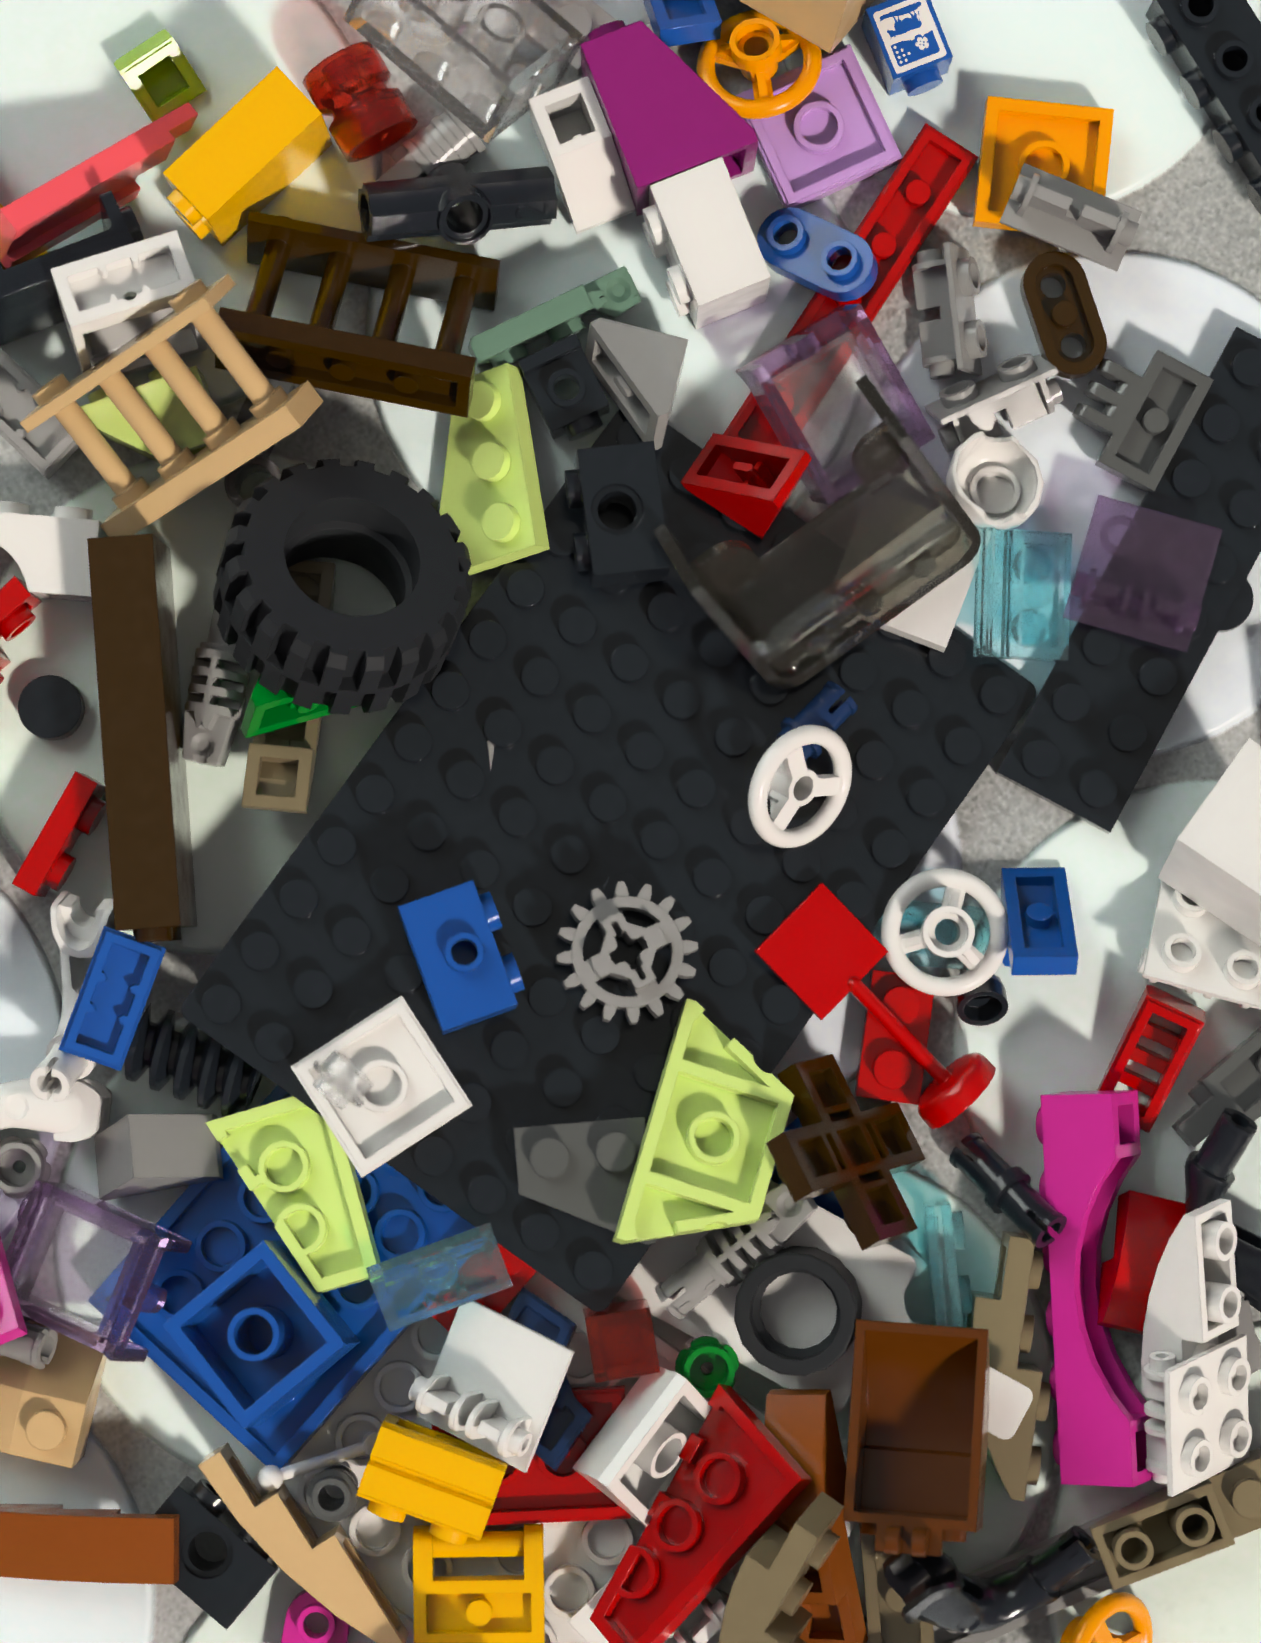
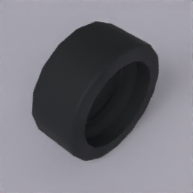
M790 1246L774 1255L768 1256L745 1276L735 1298L734 1322L742 1345L758 1363L779 1374L806 1376L829 1368L850 1347L855 1337L856 1319H861L862 1297L855 1277L838 1258L816 1247ZM791 1272L808 1273L822 1280L832 1292L837 1306L836 1323L830 1335L820 1344L805 1349L790 1348L776 1341L765 1329L761 1317V1299L767 1286L777 1277Z

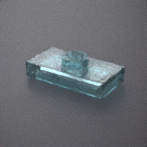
M490 1222L366 1268L389 1332L513 1287Z

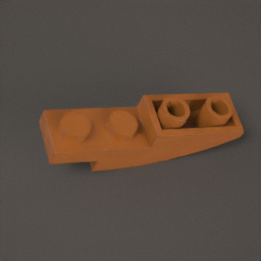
M771 1389L766 1395L764 1425L812 1479L809 1485L774 1522V1524L790 1533L796 1521L821 1492H824L844 1506L846 1464L831 1389ZM844 1508L831 1531L840 1536L835 1548L819 1570L810 1566L804 1576L813 1583L812 1588L801 1604L803 1608L813 1614L800 1636L807 1643H866L868 1641L845 1521H843Z

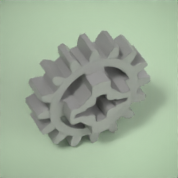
M624 881L617 882L614 898L607 900L604 893L598 888L592 890L590 897L594 908L588 911L584 907L575 904L570 910V914L579 924L577 929L561 927L558 937L564 942L571 944L570 951H564L555 957L556 964L572 966L573 974L569 975L562 983L564 989L569 990L581 986L585 994L581 998L578 1007L584 1011L597 1001L603 1005L602 1021L607 1023L614 1016L617 1009L625 1010V1016L629 1025L637 1024L640 1008L645 1006L655 1018L660 1017L664 1014L663 1005L660 1000L663 995L676 1002H679L684 996L681 988L675 983L677 977L692 979L696 973L695 968L683 962V956L696 952L699 949L698 942L682 940L680 934L692 921L689 916L680 917L675 920L670 917L668 913L675 902V899L671 896L662 900L659 905L651 902L652 885L646 883L637 897L629 896L628 888ZM619 911L639 912L650 917L656 923L647 928L628 923L622 912ZM596 922L598 931L603 938L598 954L584 961V940L588 930ZM616 935L619 938L622 937L627 945L637 942L641 945L643 951L636 958L637 972L635 969L631 970L629 964L625 961L615 965L611 960L610 956L618 947L615 939ZM669 945V966L664 978L658 984L651 966L655 953ZM606 978L626 983L631 993H634L635 996L615 995L602 989L596 983Z

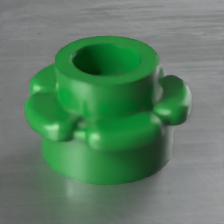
M701 1336L691 1341V1347L679 1352L675 1361V1372L685 1377L704 1399L712 1397L718 1384L734 1387L736 1382L735 1372L739 1368L737 1354L731 1346L719 1344L716 1337ZM706 1362L713 1365V1370L709 1374H704L701 1371L702 1364Z

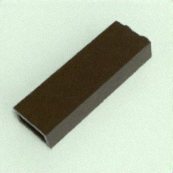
M153 533L88 538L115 931H133V936L137 942L182 940L181 928L196 927L197 913L186 759L182 758L184 729L171 549Z

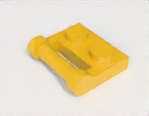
M524 1524V1530L484 1531L480 1541L468 1537L465 1545L449 1543L431 1535L428 1532L430 1525H415L413 1527L414 1643H545L544 1524ZM524 1557V1575L434 1576V1558Z

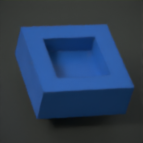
M644 0V6L654 34L668 47L720 39L722 20L715 0Z

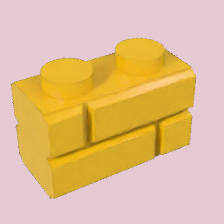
M388 1413L381 1424L356 1495L369 1500L367 1510L379 1517L394 1522H404L406 1514L431 1523L428 1530L431 1535L449 1543L465 1545L468 1537L478 1541L481 1540L508 1464L463 1440Z

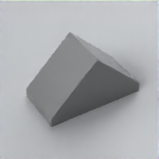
M600 317L590 322L585 349L587 360L596 377L642 441H654L655 450L662 448L682 373L688 339Z
M127 1114L94 1136L99 1199L107 1201L224 1179L220 1142L216 1140L205 1123L218 1119V1116L214 1114Z

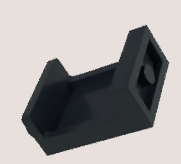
M111 190L99 195L103 232L3 270L0 263V346L64 322L50 269L144 240L132 208L128 206L119 209Z

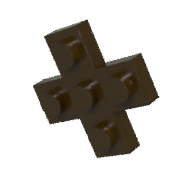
M833 1054L794 1063L778 1073L777 1076L780 1082L794 1094L791 1110L798 1117L802 1127L785 1131L766 1144L776 1163L778 1175L787 1186L794 1203L834 1192L843 1210L846 1225L855 1235L862 1251L898 1240L918 1229L892 1174L912 1168L925 1160V1157L898 1102L860 1111Z

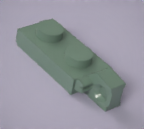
M623 266L470 338L468 349L471 356L476 357L477 368L491 362L493 368L505 363L513 365L529 356L525 345L547 334L552 344L575 333L577 334L587 328L582 318L589 314H599L615 320L640 303L641 298L627 268Z

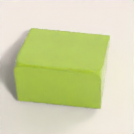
M166 29L150 37L114 62V66L152 122L206 91V88L174 38Z

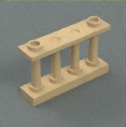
M229 274L208 288L201 279L196 280L168 302L174 310L70 382L61 373L31 396L38 406L20 422L25 431L29 433L52 416H55L116 494L112 501L117 508L100 525L108 537L134 535L302 427L324 402L309 381H306L288 394H286L281 386L274 389L213 308L236 285ZM189 323H192L253 403L249 410L254 416L242 424H239L234 417L227 419L168 342L167 338ZM145 354L206 433V436L202 439L206 447L194 455L188 447L181 449L121 370ZM100 385L160 463L157 471L161 476L150 484L142 476L136 479L76 402L77 399Z

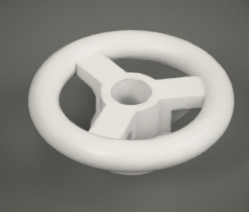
M804 725L783 734L766 750L755 768L748 792L750 820L755 831L764 841L781 848L799 847L818 838L835 821L846 802L852 780L851 757L843 739L832 729L825 726ZM817 744L825 748L832 760L833 774L817 775L808 769L802 746ZM827 796L820 809L807 822L798 827L786 829L799 807L808 804L814 797ZM768 799L770 800V815H769V812H768V805H767V800H768Z
M937 868L921 872L905 881L894 892L884 910L881 922V942L889 951L885 955L886 959L900 979L920 992L944 997L970 992L980 987L993 976L1006 954L1008 947V923L1004 906L992 888L973 874L953 868ZM945 887L941 907L934 909L926 916L922 928L900 935L901 920L909 904L920 894L928 890ZM965 893H968L977 900L988 918L990 938L984 955L972 945L975 937L974 923L971 917L961 909ZM944 919L953 922L957 928L956 939L948 945L940 943L935 936L936 925ZM927 948L931 953L939 957H956L969 971L953 977L933 976L918 969L909 960L906 953Z

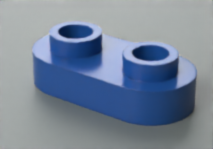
M795 207L779 209L770 214L759 228L757 244L767 265L774 272L830 299L841 302L856 300L864 296L876 281L878 263L868 243L862 237L805 210ZM788 230L797 231V236L791 243H778L780 236ZM849 255L852 257L850 264L846 268L841 270L832 269L833 262L839 256Z

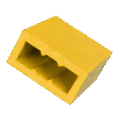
M276 66L163 172L173 189V192L166 198L176 209L175 213L200 240L210 233L223 247L247 225L250 211L261 212L333 144L322 113Z

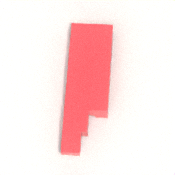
M187 102L1 208L0 262L4 267L8 269L31 260L102 219L99 202L100 194L111 190L119 208L136 199L141 189L135 182L136 177L165 161L176 140L175 138L191 130L198 116V113L191 104Z

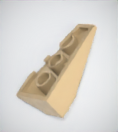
M54 1318L28 1320L26 1322L55 1329L58 1334L57 1348L51 1362L45 1364L43 1370L6 1356H0V1452L73 1468L85 1455L113 1332Z

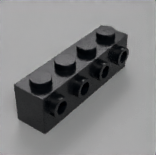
M1153 0L1145 14L1149 21L1145 25L1146 31L1153 46L1162 56L1170 54L1182 73V76L1179 77V83L1185 97L1195 109L1204 108L1216 128L1212 131V135L1217 148L1229 163L1237 161L1249 180V183L1246 184L1247 194L1256 210L1261 214V23L1247 0Z

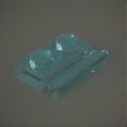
M992 527L978 529L979 563L975 571L973 657H997L999 659L1047 662L1068 661L1072 533L1019 529L1001 530Z
M947 1197L921 1199L934 1325L964 1327L962 1314H971L973 1305L969 1275L958 1276L955 1250L966 1249L962 1211L951 1212V1204Z

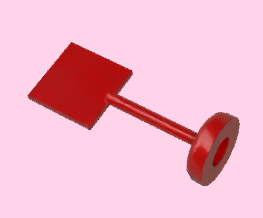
M820 883L754 950L765 964L820 1020H823L849 992L860 1001L934 1078L921 1095L917 1107L920 1117L931 1129L940 1128L963 1113L982 1094L994 1077L996 1071L994 1065L984 1055L977 1052L963 1055L945 1068L861 981L889 951L823 883Z

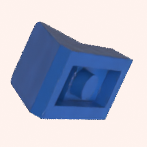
M1065 867L1001 868V902L1007 914L1008 947L1002 961L1004 966L1011 968V975H1076L1078 950Z

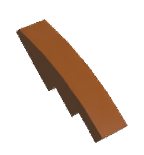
M0 1504V1577L96 1583L174 1585L179 1580V1514H121V1509H63V1504Z

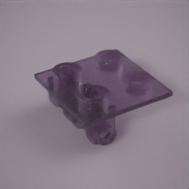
M1098 495L1062 618L1187 653L1193 630L1195 631L1200 618L1201 602L1222 529Z

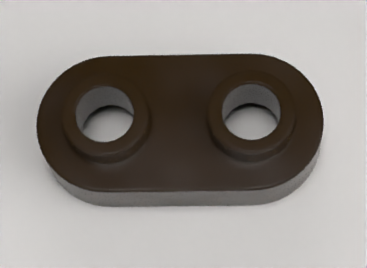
M1052 251L1043 253L1033 259L1025 270L1020 283L1021 297L1042 358L1057 367L1059 373L1056 375L1068 379L1081 378L1091 373L1102 361L1107 347L1106 334L1084 269L1080 263L1072 256L1063 252ZM1046 278L1058 280L1062 285V295L1057 298L1047 297L1041 290V281ZM1067 337L1076 338L1082 345V355L1076 358L1066 356L1062 352L1061 341Z

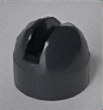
M995 974L980 987L965 994L955 996L959 1018L970 1025L983 1026L995 1023L1003 1018L1008 1011L1005 987L1000 978Z

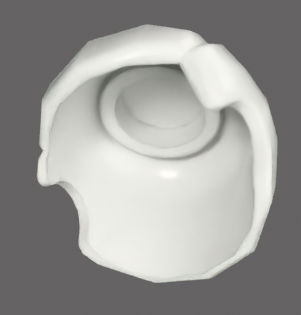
M984 431L974 433L956 448L946 476L947 491L952 508L961 519L984 530H1006L1018 527L1024 523L1039 506L1044 487L1038 460L1019 444L1016 437L986 436Z

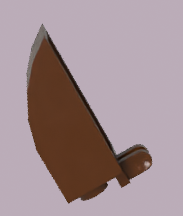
M856 1319L843 1521L861 1522V1533L875 1535V1551H883L885 1554L894 1555L906 1553L916 1557H941L943 1554V1541L966 1542L967 1532H977L983 1528L989 1416L988 1329Z

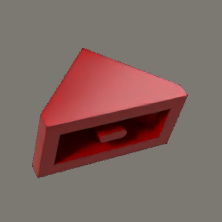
M713 433L681 480V484L687 491L762 539L795 490L812 458L806 450Z

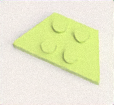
M688 998L682 1003L613 1237V1242L619 1244L748 1225L757 1222L761 1216L775 1166V1161L766 1143L784 1132L794 1099V1094L772 1073H766L756 1065L753 1055L735 1038L730 1040L703 1014L705 1009L697 1001Z

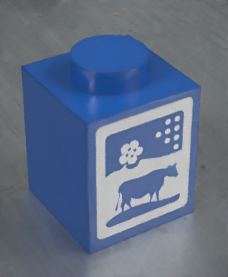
M887 0L865 9L861 28L889 96L906 90L908 96H916L937 87L943 82L941 75L948 72L953 55L931 0Z

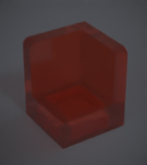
M646 1298L609 1304L603 1311L583 1308L595 1383L660 1372L651 1312Z

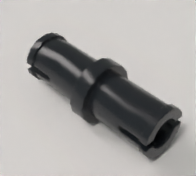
M972 1133L963 1138L960 1142L978 1160L975 1162L968 1154L965 1155L956 1146L949 1158L951 1165L958 1168L985 1195L984 1202L994 1213H1004L1031 1239L1032 1244L1036 1248H1043L1052 1243L1055 1239L1038 1223V1219L1040 1218L1048 1227H1052L1060 1234L1066 1225V1217L1054 1209L1030 1185L1031 1178L1021 1167H1011L984 1141V1138L979 1133Z

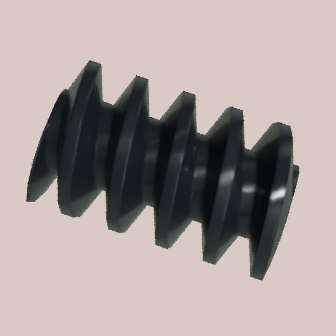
M151 1003L146 1008L137 1026L125 1060V1077L127 1080L136 1082L149 1068L150 1089L160 1091L173 1078V1095L178 1100H184L197 1087V1105L199 1108L208 1109L221 1096V1114L223 1117L237 1113L243 1105L246 1106L245 1110H248L263 1077V1074L231 1051L223 1049V1046L210 1036L205 1041L199 1040V1028L189 1022L181 1032L175 1031L174 1010L169 1009L157 1023L152 1022Z

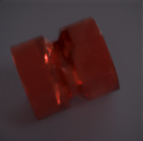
M363 41L350 45L325 58L307 73L302 82L316 108L322 113V116L333 117L329 131L347 162H358L381 153L407 136L418 123L400 89L387 87L392 74L372 41Z

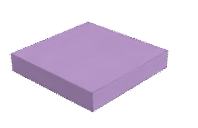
M850 44L822 56V68L814 89L796 107L783 114L769 118H743L756 133L759 141L758 154L783 208H802L893 167L902 160L901 153ZM803 65L771 79L774 96L787 90L797 80ZM753 88L735 96L754 100Z

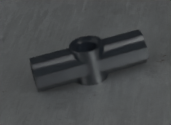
M450 162L438 166L427 177L363 183L362 188L358 189V211L361 231L367 242L442 235L445 240L455 245H468L483 238L489 230L548 225L557 216L558 199L555 191L554 176L548 166L473 173L469 167L461 163ZM463 201V202L460 203L459 205L453 206V205H455L456 203Z

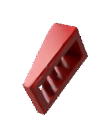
M1152 985L1146 986L1097 1091L1114 1090L1119 1081L1150 1096L1146 1106L1138 1102L1141 1130L1147 1133L1151 1131L1205 1024V1011ZM1152 1013L1182 1026L1180 1034L1150 1021ZM1141 1035L1172 1049L1169 1057L1167 1058L1137 1044ZM1129 1059L1161 1073L1158 1081L1156 1082L1126 1068Z

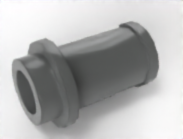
M332 1465L316 1474L310 1481L306 1491V1500L310 1511L318 1519L326 1522H339L347 1518L355 1510L359 1496L356 1495L358 1479L355 1473L349 1467ZM335 1485L339 1487L344 1497H331L327 1493L325 1486Z

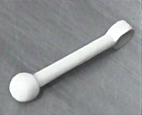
M370 1431L366 1433L360 1443L282 1468L275 1465H267L259 1472L258 1482L264 1490L274 1491L281 1486L284 1480L365 1454L370 1456L378 1432Z

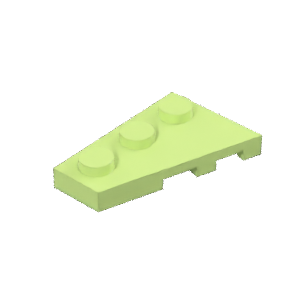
M508 363L474 375L473 396L468 417L451 415L439 514L442 516L448 513L461 532L457 543L463 542L468 548L472 564L468 572L469 576L550 549L522 372L519 367Z
M291 1096L205 1122L216 1140L221 1142L238 1168L237 1172L249 1190L254 1192L275 1224L274 1228L317 1293H324L384 1275L355 1167L323 1117Z

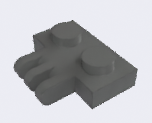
M1157 350L1153 355L1142 377L1111 360L1103 358L1096 372L1116 383L1115 389L1112 390L1096 381H1090L1084 394L1104 405L1105 408L1101 413L1089 405L1078 403L1072 416L1109 437L1095 463L1096 466L1146 493L1148 491L1153 493L1214 379L1160 350Z

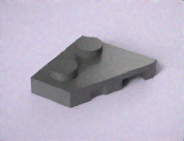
M645 1117L513 1128L518 1194L615 1232L646 1129ZM656 1240L640 1241L639 1243L656 1244Z

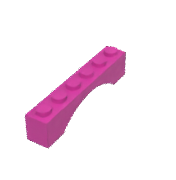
M1138 1090L1066 1091L1040 1095L1041 1107L1036 1116V1133L1040 1143L1043 1144L1044 1172L1039 1182V1194L1067 1219L1066 1225L1060 1234L1052 1227L1047 1226L1048 1233L1055 1240L1046 1247H1043L1042 1250L1044 1266L1050 1273L1051 1300L1046 1310V1325L1049 1334L1053 1337L1054 1365L1050 1371L1049 1384L1051 1385V1396L1057 1402L1058 1428L1053 1438V1456L1055 1462L1060 1466L1061 1484L1135 1487L1153 1479V1473L1146 1469L1147 1433L1144 1426L1145 1421L1153 1417L1144 1413V1404L1147 1401L1134 1386L1121 1362L1109 1327L1097 1325L1102 1243L1109 1212L1124 1178L1141 1155Z

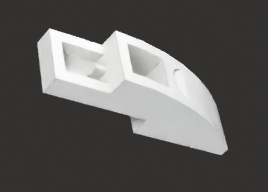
M1219 1198L1183 1215L1166 1245L1150 1290L1143 1327L1141 1355L1143 1395H1145L1143 1366L1149 1363V1355L1157 1351L1172 1352L1176 1355V1363L1179 1364L1219 1345L1218 1336L1239 1325L1241 1294L1236 1284L1234 1254L1237 1245V1232L1232 1224L1230 1199Z

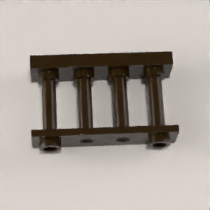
M250 211L247 219V263L258 264L259 269L246 312L220 307L218 314L268 379L298 385L309 381L314 388L467 418L473 396L476 357L462 355L461 350L472 307L490 311L495 310L501 260L395 239L367 242L363 233L294 220L286 216H274ZM285 270L322 277L309 324L271 317ZM347 282L385 290L372 337L334 329ZM410 295L447 302L435 349L397 342ZM215 354V368L227 370Z

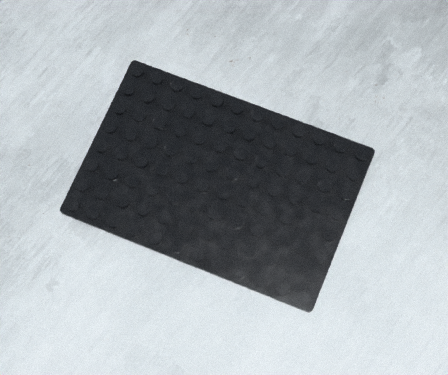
M619 409L591 448L643 441ZM670 425L667 426L662 448L655 450L671 564L667 580L591 589L588 571L577 572L573 533L583 532L580 508H568L564 483L544 510L550 549L503 566L461 623L441 670L430 683L421 684L416 695L403 702L187 996L181 1007L182 1015L186 1020L322 1117L290 1066L402 995L473 1106L386 1163L593 1311H603L609 1306L651 1244L639 1242L619 1244L613 1242L615 1232L519 1195L513 1128L645 1117L646 1127L682 1003L687 998L697 1001L705 1009L703 1014L730 1040L735 1038L753 1055L756 1065L762 1071L772 1073L814 1013L765 964L754 950L820 883H823L871 932L884 914L887 903L894 892L908 880L1036 696L1035 686L1029 680L955 628L943 653L825 608L846 550L784 506L761 539L687 491L681 484V480L702 451V448ZM620 503L606 504L598 511L602 523L612 529H623L633 522L630 510ZM828 681H832L846 692L828 711L838 701L842 700L844 702L849 696L853 698L858 708L853 716H849L835 730L845 742L851 757L852 780L849 794L838 817L818 838L794 848L773 846L757 834L750 820L748 792L753 773L761 757L776 741V735L782 730L780 726L781 721L785 717L793 719L823 689V686ZM486 741L494 746L491 769ZM820 746L822 749L821 755L817 759L809 757L805 761L806 766L817 775L833 774L831 757L827 750ZM827 796L814 797L808 804L799 807L786 829L795 828L807 822L820 809ZM768 799V800H767V805H768V812H769V815H770V800ZM473 880L478 895L488 891L492 895L502 923V928L493 931L492 934L500 956L509 953L513 954L525 990L514 993L518 1002L516 1009L442 1035L398 914V906ZM619 881L625 882L629 896L637 897L645 883L652 885L650 901L657 905L665 898L673 897L675 902L668 914L673 920L689 916L692 922L680 933L682 940L698 942L699 948L696 952L683 956V962L695 968L696 973L692 979L677 977L675 983L684 993L681 1000L676 1002L663 995L660 1000L663 1005L664 1014L655 1018L646 1006L640 1008L638 1022L635 1025H629L625 1016V1010L620 1009L616 1010V1013L608 1023L602 1021L603 1005L597 1001L584 1011L579 1008V1003L585 991L581 986L569 990L564 989L562 983L569 975L573 974L572 966L556 964L555 959L557 954L571 950V944L564 942L558 937L560 928L571 927L577 929L579 925L570 914L571 908L575 904L584 907L588 911L594 908L591 903L590 893L596 888L604 893L607 900L614 898L615 887ZM619 911L622 912L628 923L647 928L656 923L650 917L639 912ZM596 922L588 930L584 940V961L598 954L603 938L598 931ZM616 935L615 939L618 947L610 956L611 960L615 965L625 961L629 964L631 970L635 969L637 972L636 958L643 951L641 945L638 942L627 945L622 937L619 938ZM669 945L655 953L651 966L658 984L664 978L669 966ZM610 978L596 983L609 993L619 996H635L634 993H631L626 983Z

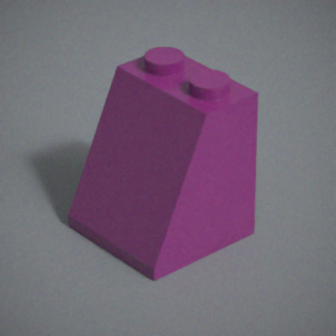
M623 20L606 23L588 34L589 41L580 44L582 78L589 77L612 134L635 206L636 216L642 215V209L649 207L650 185L717 158H723L731 180L754 171L759 142L754 129L641 20L625 26Z

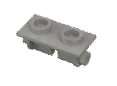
M1024 163L999 223L1109 269L1118 271L1126 249L1130 247L1136 234L1142 211Z
M951 242L943 243L945 258H942V250L940 249L917 252V264L911 267L917 311L924 312L940 309L941 319L918 323L923 368H929L930 379L934 380L956 376L954 365H957L958 370L974 376H982L981 358L987 355L988 342L982 321L980 319L976 320L974 295L979 294L981 288L980 273L976 260L972 256L969 257V251Z
M1022 354L1005 360L997 366V374L977 383L974 380H964L944 388L939 393V400L924 407L926 412L941 425L947 424V426L938 429L940 440L947 453L955 450L971 435L979 431H984L985 435L990 437L1001 436L1002 432L994 413L1003 409L1010 427L1013 429L1055 412L1054 405L1064 401L1063 394L1055 378L1047 381L1045 379L1058 374L1057 367L1040 355L1033 357L1032 354Z

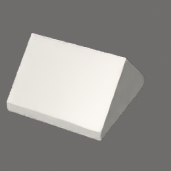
M650 1363L572 1468L638 1522L647 1527L651 1516L647 1514L659 1491L667 1490L683 1461L679 1457L691 1433L699 1432L712 1407L708 1405V1402L685 1377L677 1372Z

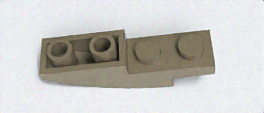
M1003 1231L994 1294L973 1290L968 1291L965 1327L988 1329L989 1366L1027 1386L1032 1391V1403L1014 1436L1005 1440L988 1432L987 1441L989 1460L1005 1491L1012 1500L1025 1501L1027 1484L1037 1485L1041 1468V1447L1033 1446L1036 1420L1046 1421L1051 1396V1385L1048 1382H1042L1043 1372L1035 1364L1018 1362L1019 1353L1029 1354L1032 1346L1034 1315L1025 1314L1028 1289L1038 1290L1043 1271V1252L1034 1250L1035 1246L1025 1234Z
M1261 1449L1251 1450L1250 1457L1174 1497L1168 1496L1166 1486L1089 1526L1112 1589L1117 1590L1235 1544L1233 1538L1261 1528Z
M821 1492L796 1521L790 1533L774 1523L747 1553L733 1582L724 1610L719 1643H807L800 1636L813 1614L803 1608L801 1604L812 1588L813 1583L804 1576L810 1566L819 1570L839 1541L840 1536L831 1531L844 1508L843 1505L824 1492Z

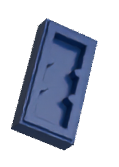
M104 925L58 1049L121 1071L166 947L149 941L137 942L134 936L121 931H115V929Z

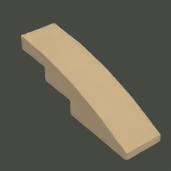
M228 1442L205 1456L198 1465L202 1473L238 1523L284 1573L336 1617L376 1643H406L409 1632L341 1524L318 1537L284 1483L278 1489L261 1496Z

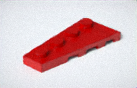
M718 1384L708 1402V1405L712 1407L699 1432L691 1433L679 1455L683 1459L667 1490L659 1491L647 1513L651 1516L647 1527L638 1543L630 1545L589 1618L609 1643H664L812 1481L811 1477L729 1385Z

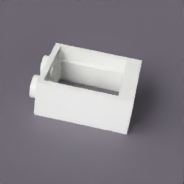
M177 230L50 269L67 332L82 373L174 311L168 302L187 286L195 282ZM128 296H135L132 300H125ZM189 323L167 338L181 358L208 350L207 342L192 323ZM148 357L138 358L121 371L126 376L154 367Z

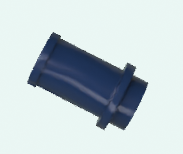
M828 681L823 686V689L793 719L785 717L781 721L780 726L782 730L776 735V740L788 731L804 725L825 726L835 732L849 716H853L858 710L853 698L849 696L844 702L842 700L838 701L828 711L846 692L838 684ZM809 744L802 746L805 761L809 757L817 759L822 753L820 745Z

